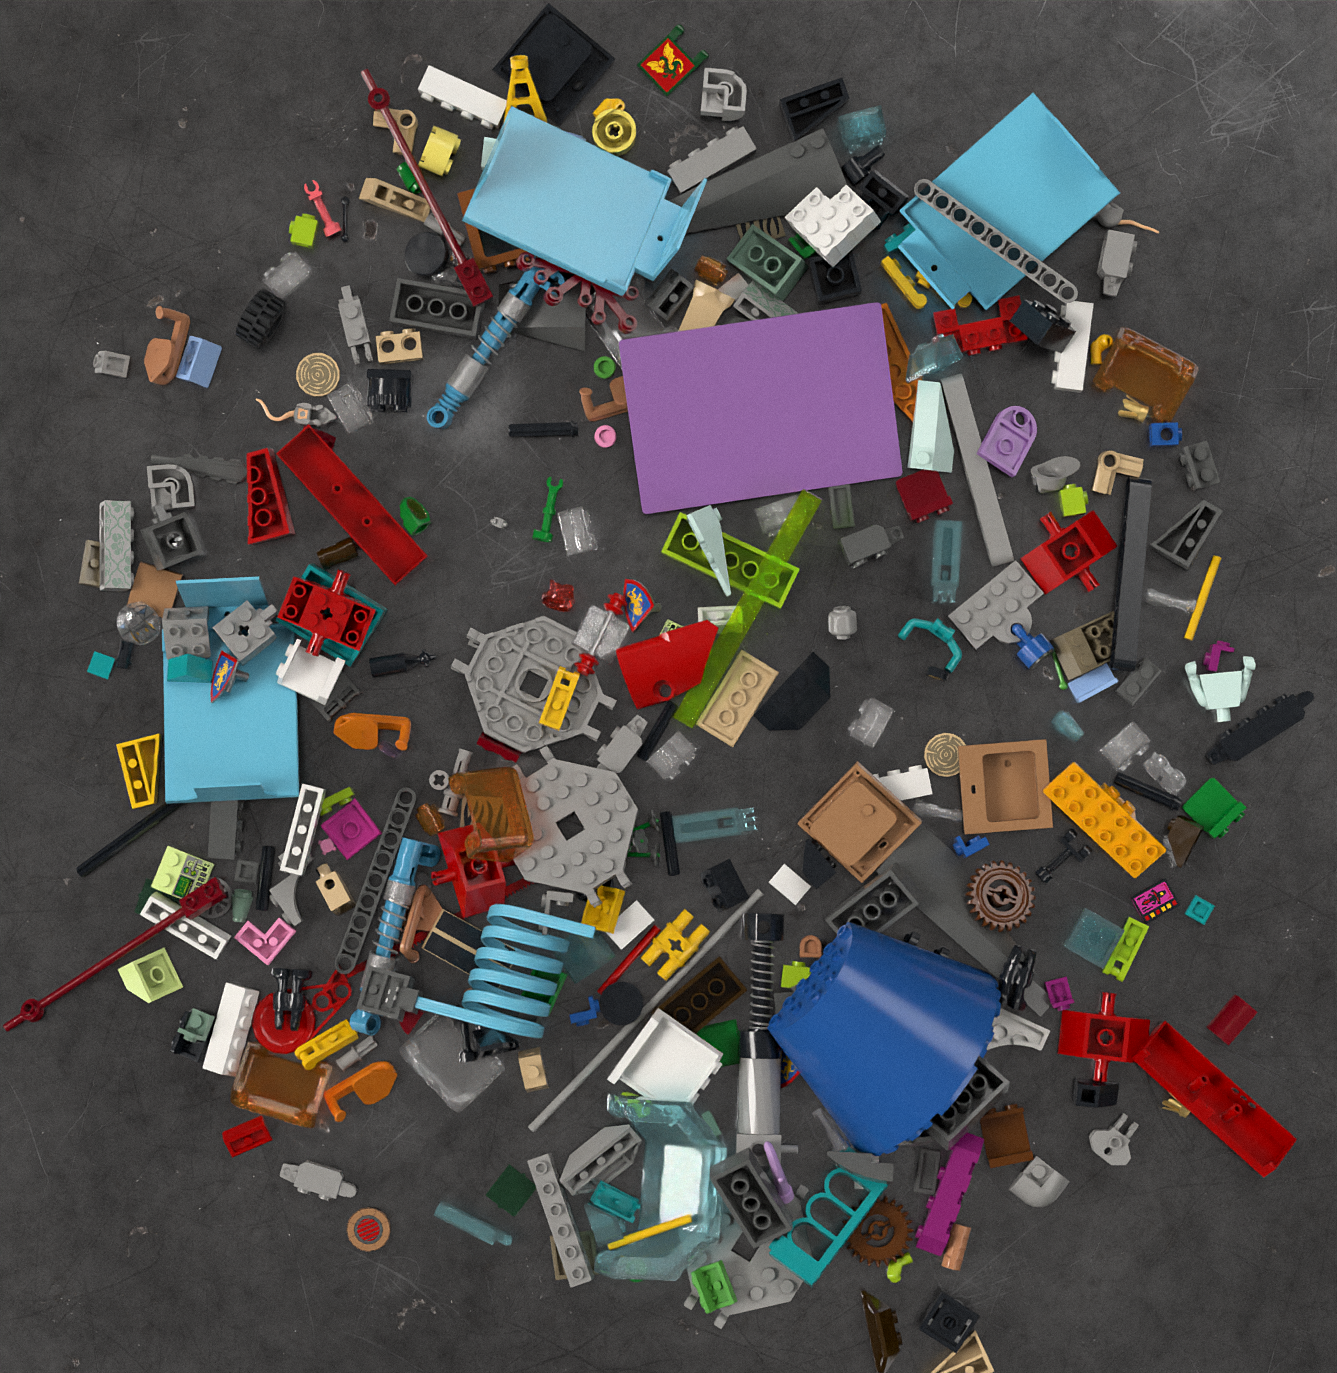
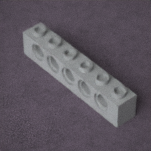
M552 1152L528 1160L527 1162L570 1287L593 1280L595 1277L563 1184L560 1182V1176Z

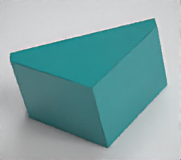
M191 654L171 658L168 660L167 682L212 683L213 661Z

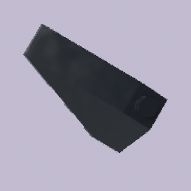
M479 1025L471 1033L477 1059L521 1048L520 1042L499 1030Z

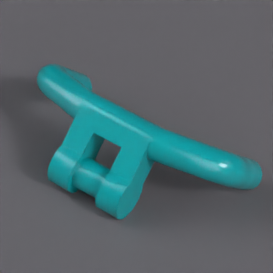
M917 618L910 619L898 634L899 638L905 640L914 627L929 630L947 643L952 651L953 657L944 668L947 672L952 673L962 658L961 649L952 637L955 630L942 624L943 621L939 618L934 623Z

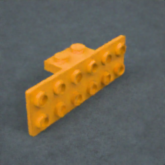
M1072 762L1043 789V793L1133 878H1137L1166 852V848L1136 820L1135 807L1128 800L1124 801L1120 798V793L1115 787H1109L1105 782L1100 786L1076 762Z

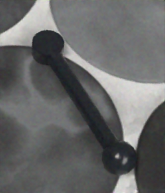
M345 196L341 198L343 205V235L341 240L343 242L349 241V235L347 234V205H349L350 200Z

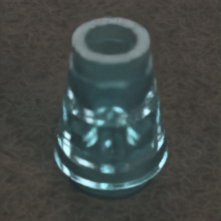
M1061 710L1051 721L1055 730L1073 739L1075 742L1084 734V731L1081 730L1069 712L1065 713Z

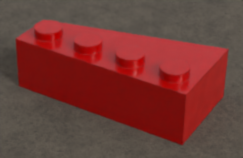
M264 448L247 453L248 545H256L295 534L274 450Z

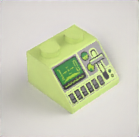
M167 846L151 887L182 899L208 881L214 864Z

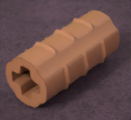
M953 1223L941 1266L960 1271L969 1240L970 1227Z

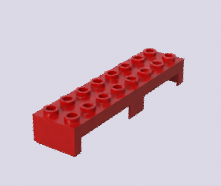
M309 424L276 453L394 585L398 584L428 557Z
M1167 1021L1162 1022L1153 1029L1132 1057L1142 1069L1263 1178L1278 1167L1297 1139ZM1233 1088H1236L1239 1093H1236ZM1249 1103H1253L1256 1108L1251 1107Z

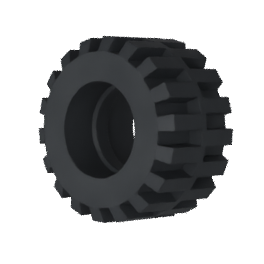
M262 288L253 296L241 315L236 327V336L257 349H261L269 342L281 323L286 312L287 302Z

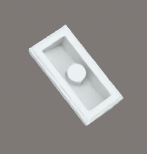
M742 605L698 607V622L709 620L719 627L717 634L743 632Z

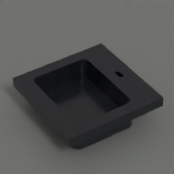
M548 3L492 71L509 84L512 70L510 58L516 55L528 56V68L545 115L560 127L615 62L616 58ZM578 82L582 83L578 88H575ZM527 83L516 84L515 90L523 97L530 96Z

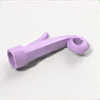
M766 1141L764 1143V1150L772 1172L775 1189L784 1204H787L793 1200L794 1193L792 1187L787 1182L771 1142Z

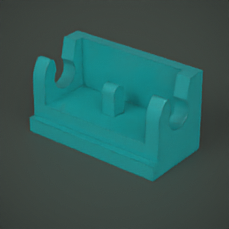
M602 1180L598 1183L590 1199L595 1205L631 1223L635 1220L634 1213L636 1209L641 1207L639 1199Z

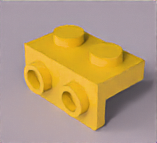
M601 885L598 887L597 894L602 904L594 908L587 899L581 923L594 926L597 931L614 934L625 891Z

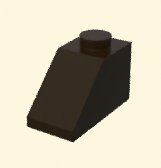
M1179 815L1177 818L1173 817L1167 828L1170 832L1167 837L1176 864L1182 868L1192 853L1204 826L1183 815Z

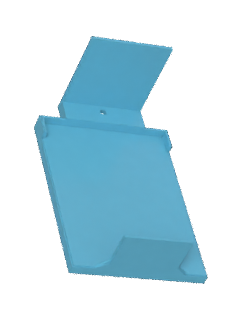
M1034 93L1027 97L932 181L1040 261L1048 257L1120 194L1117 188L1100 170L1099 166ZM930 185L926 186L920 194L928 195L931 191ZM917 195L899 210L915 228V231L898 245V248L951 309H954L955 304L970 292L983 308L987 310L1026 276L918 198ZM946 196L937 197L936 205L939 208H946L949 204L948 198ZM964 209L955 210L954 218L957 221L966 219L967 214ZM982 222L973 223L971 228L973 233L981 234L984 231V224ZM992 235L989 240L990 245L999 247L1002 244V237ZM1010 248L1007 253L1008 258L1017 260L1020 257V250ZM1028 261L1025 269L1027 272H1030L1038 264L1035 261ZM932 265L937 266L936 271L931 270Z
M511 106L462 221L623 296L628 289L634 272L654 281L677 253L707 179L704 178L683 206L680 207L664 199L671 184V178L655 170L649 172Z
M259 576L176 581L186 607H209L208 632L211 656L205 659L213 661L212 678L221 650L236 658L214 631L213 627L225 618V613L233 612L247 600L255 610L259 608L264 610L269 607ZM273 623L270 628L277 637L274 642L242 666L240 662L238 663L236 669L249 673L248 680L245 682L236 678L231 693L224 691L220 698L211 703V683L167 682L168 659L166 657L164 632L162 629L166 804L299 797L297 692L278 684L279 676L276 675L280 663L285 664L288 658L285 656V653L290 643L294 645L296 642V633L280 623ZM244 629L241 631L242 635H249L248 630Z

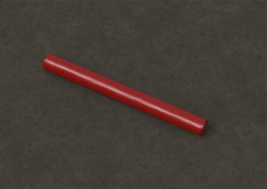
M655 924L597 990L600 995H602V992L608 985L618 981L653 938L661 931Z

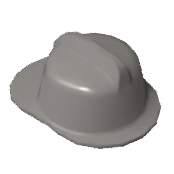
M1063 456L1032 467L1031 474L1036 477L1039 492L1045 493L1062 489L1067 477L1079 470L1080 462L1073 457Z

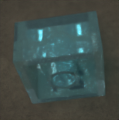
M1083 908L1062 946L1103 969L1125 930L1089 909Z

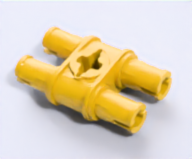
M686 909L672 923L666 924L667 926L656 938H653V944L641 957L646 964L651 966L663 952H667L670 958L657 972L665 981L679 967L685 966L684 964L695 952H698V946L710 933L704 925L700 924L688 938H684L682 931L694 918ZM670 938L674 941L679 939L681 941L679 945L683 951L676 948L671 950L672 945L668 939Z

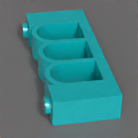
M848 1147L846 1151L843 1149L840 1151L857 1153L850 1147ZM836 1166L837 1169L832 1170L825 1179V1193L815 1194L809 1199L806 1205V1218L802 1217L793 1221V1229L787 1232V1238L782 1235L780 1239L775 1238L768 1247L771 1250L769 1256L810 1287H813L889 1184L862 1179ZM840 1175L847 1176L869 1192L856 1212L830 1192L829 1184L835 1177ZM827 1200L851 1217L837 1237L812 1218L810 1210L817 1201ZM809 1225L833 1242L819 1261H816L793 1242L792 1233L798 1226Z

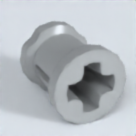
M436 770L430 775L429 782L434 789L444 790L449 786L450 777L445 771ZM437 774L445 776L443 780L445 784L443 786L440 784L435 785V776Z

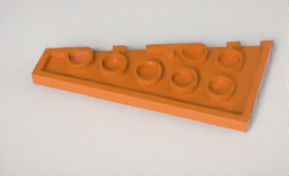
M887 303L881 304L893 401L913 422L918 380H922Z

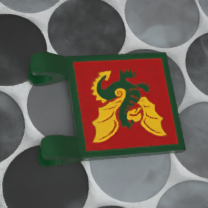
M677 24L637 64L666 96L672 93L697 67L709 58L708 53L702 49L691 59L675 42L685 32V29L680 24Z

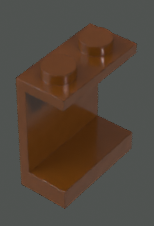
M1017 1103L1004 1105L1005 1109L996 1111V1107L991 1108L979 1120L990 1168L1034 1160L1023 1115L1024 1108L1018 1106Z

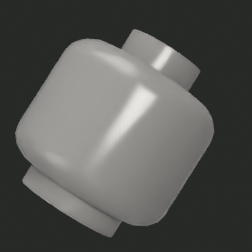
M849 606L834 607L833 611L828 615L829 632L832 635H836L837 639H849L850 635L857 631L856 612L851 610Z

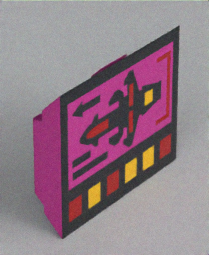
M1166 878L1131 897L1145 924L1180 906Z

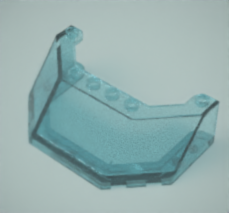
M608 1094V1112L615 1117L627 1118L645 1139L639 1227L636 1232L687 1214H691L693 1222L621 1246L617 1250L600 1251L595 1257L594 1272L613 1279L676 1281L689 1265H692L704 1254V1250L720 1238L723 1199L710 1180V1166L726 1159L727 1148L717 1139L712 1129L704 1119H701L690 1102Z

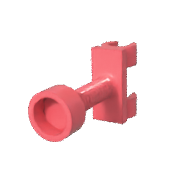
M312 180L316 189L310 192L306 183L304 189L306 193L310 194L308 196L310 201H315L314 203H316L315 205H317L316 207H318L317 209H319L318 211H320L319 213H321L320 215L325 223V227L322 230L325 236L328 237L342 229L338 222L331 221L332 219H330L331 217H329L330 215L321 199L323 194L319 191V185L316 181Z

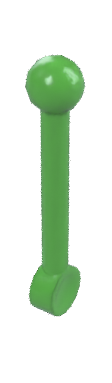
M1054 650L1052 656L1060 679L1059 687L1062 690H1066L1068 688V684L1064 681L1061 667L1056 652Z

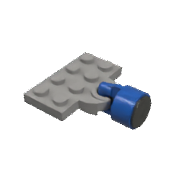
M1016 560L948 615V618L975 650H978L992 637L1007 645L1017 643L1021 648L1017 656L1028 669H1034L1054 652V647L1042 633L1035 638L1030 634L1032 617L1028 607L1042 597L1044 593Z

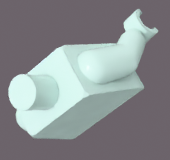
M1243 656L1245 668L1242 671L1198 675L1196 674V661L1185 665L1191 690L1198 703L1205 707L1206 710L1216 709L1218 722L1231 721L1230 708L1239 707L1240 703L1245 701L1253 673L1251 670H1255L1256 666L1253 657Z

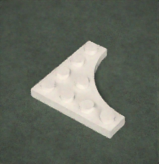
M1001 1008L999 1017H994L992 1023L994 1036L988 1044L987 1050L1003 1045H1022L1041 1051L1050 1030Z

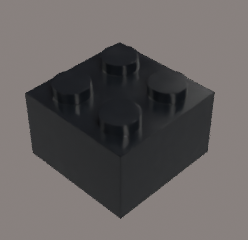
M852 250L834 267L822 256L809 258L808 264L818 304L862 293Z
M1024 299L1010 320L1012 324L1038 346L1060 353L1064 351L1076 333L1070 326L1071 322L1062 316L1059 317L1054 307L1049 304L1044 306L1037 300L1031 302Z

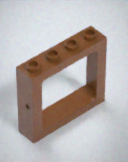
M475 188L457 193L463 217ZM465 223L475 262L481 272L484 271V274L497 271L496 267L505 265V268L516 266V260L519 255L527 252L519 248L486 257L479 229ZM524 257V259H526V262H530L529 258Z

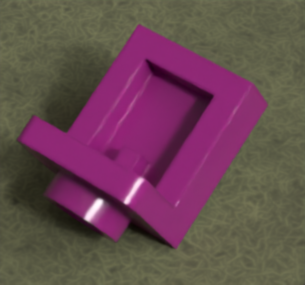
M1223 641L1211 644L1209 652H1205L1203 665H1206L1205 671L1216 672L1221 651L1234 653L1235 648L1229 647L1230 643Z
M1066 976L1044 982L1051 1008H1057L1058 1011L1071 1008L1070 1004L1075 1002L1072 998Z

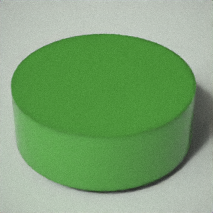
M600 357L594 363V372L599 378L608 379L616 371L615 362L610 357Z

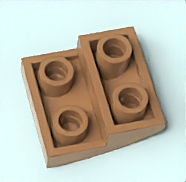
M141 561L127 607L142 610L148 606L154 611L152 615L163 618L164 608H173L175 598L179 592L176 581L182 580L183 574L167 569L157 571L154 565Z

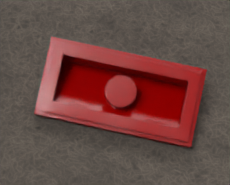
M262 1115L222 1133L223 1141L232 1158L273 1140Z

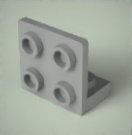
M208 606L164 608L162 624L168 660L185 654L201 658H209L211 656L208 632Z
M547 890V894H542L541 908H545L544 914L550 915L552 900H555V905L569 906V902H574L575 893ZM539 925L538 930H542V935H547L548 927Z

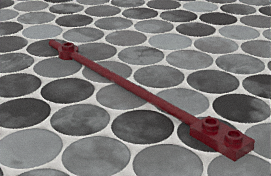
M369 69L361 71V75L370 90L368 103L372 109L380 111L431 208L459 263L458 266L454 267V270L474 308L494 297L474 258L466 259L388 108L391 102L390 95L385 89L377 87ZM378 95L383 97L380 102L375 101V97Z
M214 877L180 899L179 902L182 906L180 909L40 1001L35 999L25 1001L21 1007V1013L3 1024L4 1029L9 1032L25 1020L37 1022L42 1018L45 1007L184 916L191 921L225 899L227 896L220 880Z

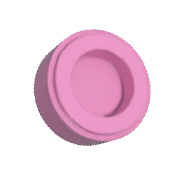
M603 425L596 430L595 441L600 447L608 448L616 442V432L611 426Z

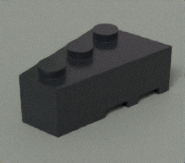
M842 77L779 100V105L793 142L803 137L848 102L849 95Z

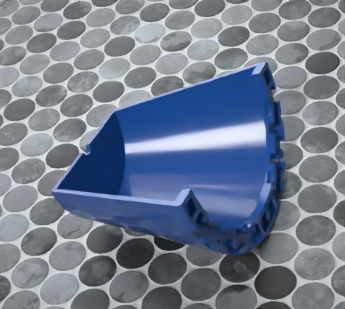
M847 922L846 925L839 928L833 942L824 948L820 959L811 965V975L807 979L803 978L798 982L792 996L785 999L782 1009L770 1019L767 1029L852 1146L861 1153L880 1156L883 1153L889 1154L898 1150V1144L904 1140L913 1141L919 1137L924 1130L933 1125V1122L930 1120L937 1113L942 1116L964 1090L978 1069L974 1066L978 1056L984 1058L987 1046L994 1036L992 1023L994 1017L997 1018L1000 1015L1001 1003L999 999L1001 992L996 989L999 986L996 979L988 972Z

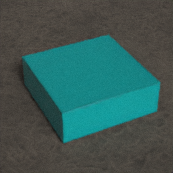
M94 651L87 672L109 680L116 659Z
M1195 895L1185 915L1205 925L1215 906Z

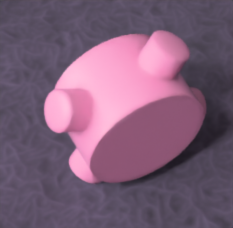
M329 837L323 841H318L323 855L332 850L336 851L337 847L334 846L333 841Z

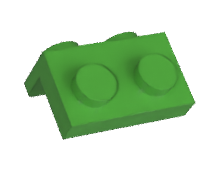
M722 1260L701 1266L691 1272L692 1283L698 1291L700 1304L705 1309L706 1314L738 1302Z

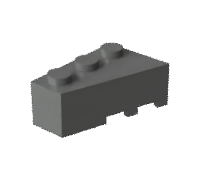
M244 800L211 801L208 858L234 860L236 854L241 852L242 841L238 840L239 832H242L243 819H240L241 811L244 808Z

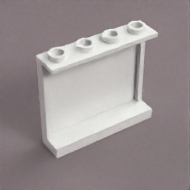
M658 1008L607 1080L613 1084L618 1079L626 1083L671 1115L673 1119L670 1124L673 1125L677 1118L680 1121L683 1119L688 1111L686 1109L688 1103L693 1105L700 1095L697 1091L700 1088L704 1090L711 1080L708 1076L711 1072L714 1075L717 1073L722 1065L719 1061L723 1053Z

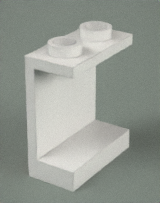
M297 639L294 645L290 643L285 653V656L288 657L285 664L280 663L276 675L279 676L277 683L326 705L344 667L345 660L337 657L334 662L321 655L319 657L313 656L312 653L305 652L306 648L300 646L301 640Z

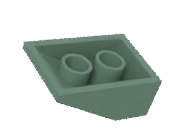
M753 224L726 259L781 301H784L809 268L801 257Z

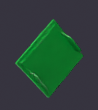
M736 1019L705 1025L696 1033L697 1036L723 1053L719 1061L722 1063L721 1067L739 1064L738 1046L740 1038Z

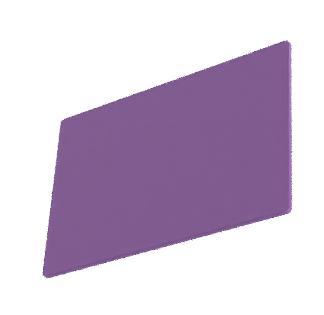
M878 302L628 338L619 341L641 507L645 514L898 477L903 473L882 307Z

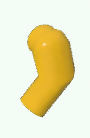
M607 98L603 100L592 114L596 118L607 109L624 110L625 103L621 99Z
M1102 334L1091 343L1092 365L1102 364L1101 353L1113 343L1110 335Z

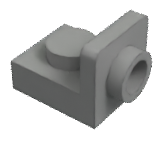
M99 351L93 362L95 373L126 378L130 356L109 351Z

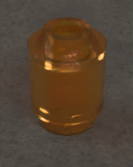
M703 255L694 271L698 272L699 276L716 285L719 281L723 283L728 273V270L725 269L726 264L710 256L705 257Z
M426 802L416 808L418 813L415 814V817L424 832H427L429 836L445 828L443 825L444 821L434 804L429 805Z

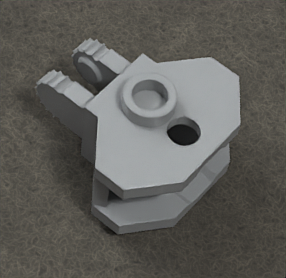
M1122 1114L1113 1127L1094 1129L1089 1135L1091 1149L1111 1165H1126L1131 1159L1128 1147L1129 1138L1139 1125L1134 1122L1129 1126L1124 1135L1121 1134L1118 1130L1126 1122L1128 1117L1126 1114ZM1109 1147L1110 1152L1105 1154V1148Z

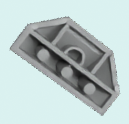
M629 1124L604 1127L569 1155L560 1182L572 1196L580 1193L594 1192L600 1180L608 1184L633 1164L638 1147L642 1141Z

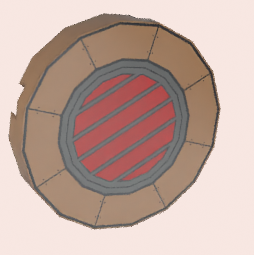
M366 1207L353 1213L348 1221L346 1231L348 1239L354 1247L361 1251L371 1252L385 1245L390 1237L391 1226L384 1212L376 1208Z

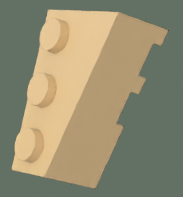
M975 1330L963 1342L957 1353L952 1352L931 1373H993L994 1369Z

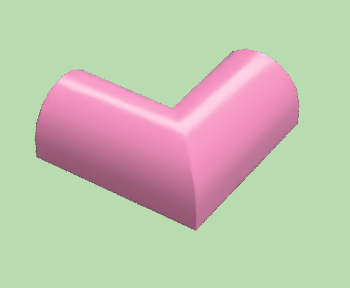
M280 917L266 934L250 921H247L234 938L269 966L295 934L296 930Z

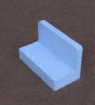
M190 336L176 377L208 388L222 347L205 339Z
M1105 663L1067 684L1077 703H1080L1119 681L1113 676L1109 666Z

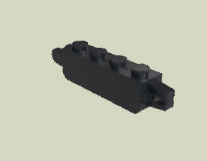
M1304 691L1296 696L1294 694L1287 696L1286 693L1280 695L1275 699L1276 704L1268 707V705L1263 706L1256 711L1258 715L1250 719L1248 716L1238 722L1239 727L1232 731L1229 728L1219 735L1221 739L1216 741L1217 744L1206 753L1207 758L1212 765L1226 759L1230 761L1240 760L1304 719L1305 711L1303 708L1314 701V693Z

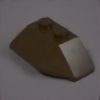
M861 1288L859 1290L876 1372L886 1373L900 1352L899 1345H903L901 1333L895 1330L894 1324L898 1323L896 1310L891 1311L889 1304L865 1288Z

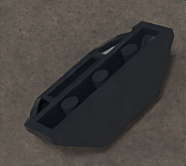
M812 652L753 716L769 731L800 730L831 697L829 666Z

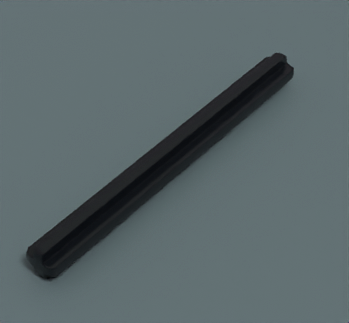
M165 802L79 865L76 868L79 876L85 877L185 803L166 804Z

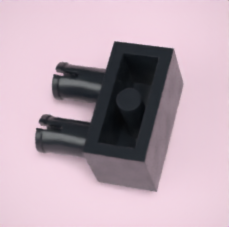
M872 170L859 187L862 190L860 198L868 206L873 201H876L880 206L875 212L881 221L875 227L878 230L889 215H897L910 198V196L877 170Z

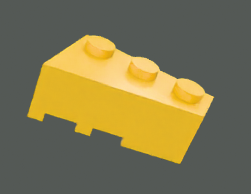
M162 734L116 744L132 809L157 804Z

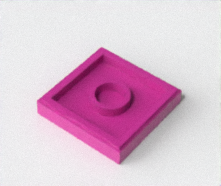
M356 798L320 825L346 860L350 859L382 834Z

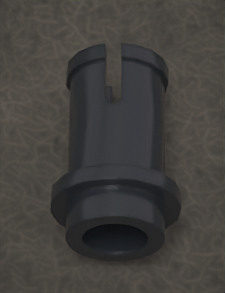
M120 641L118 658L115 660L117 668L129 669V666L132 665L130 659L134 643Z

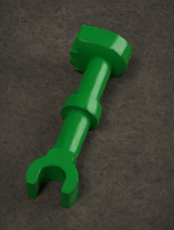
M551 477L547 479L549 492L546 507L542 511L544 514L541 530L534 529L532 537L534 540L549 543L553 540L550 527L552 517L556 514L554 509L558 491L563 487V479L559 480L558 486H552Z

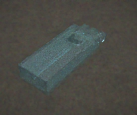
M934 520L930 586H933V601H938V593H942V602H946L947 593H951L950 602H955L956 588L959 587L962 521ZM941 565L951 566L950 580H947L948 571H942V580L940 579Z
M738 807L672 816L676 843L741 835L743 831L756 830V825L747 826L746 823L755 821V817L746 818L745 813H753L754 809L738 810ZM732 817V819L723 820L724 826L733 825V827L718 829L717 819Z
M442 1200L433 1215L491 1245L494 1244L495 1240L506 1246L512 1243L513 1238L511 1235Z

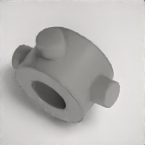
M494 517V519L490 520L492 526L501 529L508 526L504 519Z

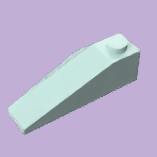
M918 380L907 468L951 473L954 448L941 383Z
M711 505L687 515V520L726 597L731 595L721 525L719 523L722 517L717 508L712 509Z

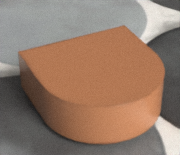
M813 935L805 936L800 942V957H821L822 943L820 939Z

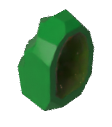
M412 497L403 498L399 505L400 516L404 521L403 526L411 536L418 535L430 525V515L416 499Z

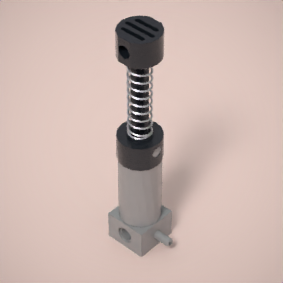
M742 913V940H751V944L754 945V950L751 951L754 954V958L750 960L754 963L751 968L753 976L750 977L753 980V984L750 986L753 988V993L750 994L753 997V1001L749 1003L753 1006V1010L749 1012L752 1014V1019L749 1020L752 1026L748 1030H739V1093L736 1153L748 1147L752 1151L754 1145L762 1144L764 1146V1143L769 1141L773 1145L781 1164V1154H798V1145H781L780 1097L783 1050L767 1029L769 1021L773 1017L770 1015V1010L774 1009L770 1007V1001H773L770 998L771 993L774 992L771 990V984L774 983L771 981V975H774L771 972V967L774 966L771 963V958L775 957L771 955V951L774 949L772 943L784 941V914ZM761 921L769 923V929L765 933L757 930V925ZM765 1150L759 1154L752 1151L761 1166H770Z

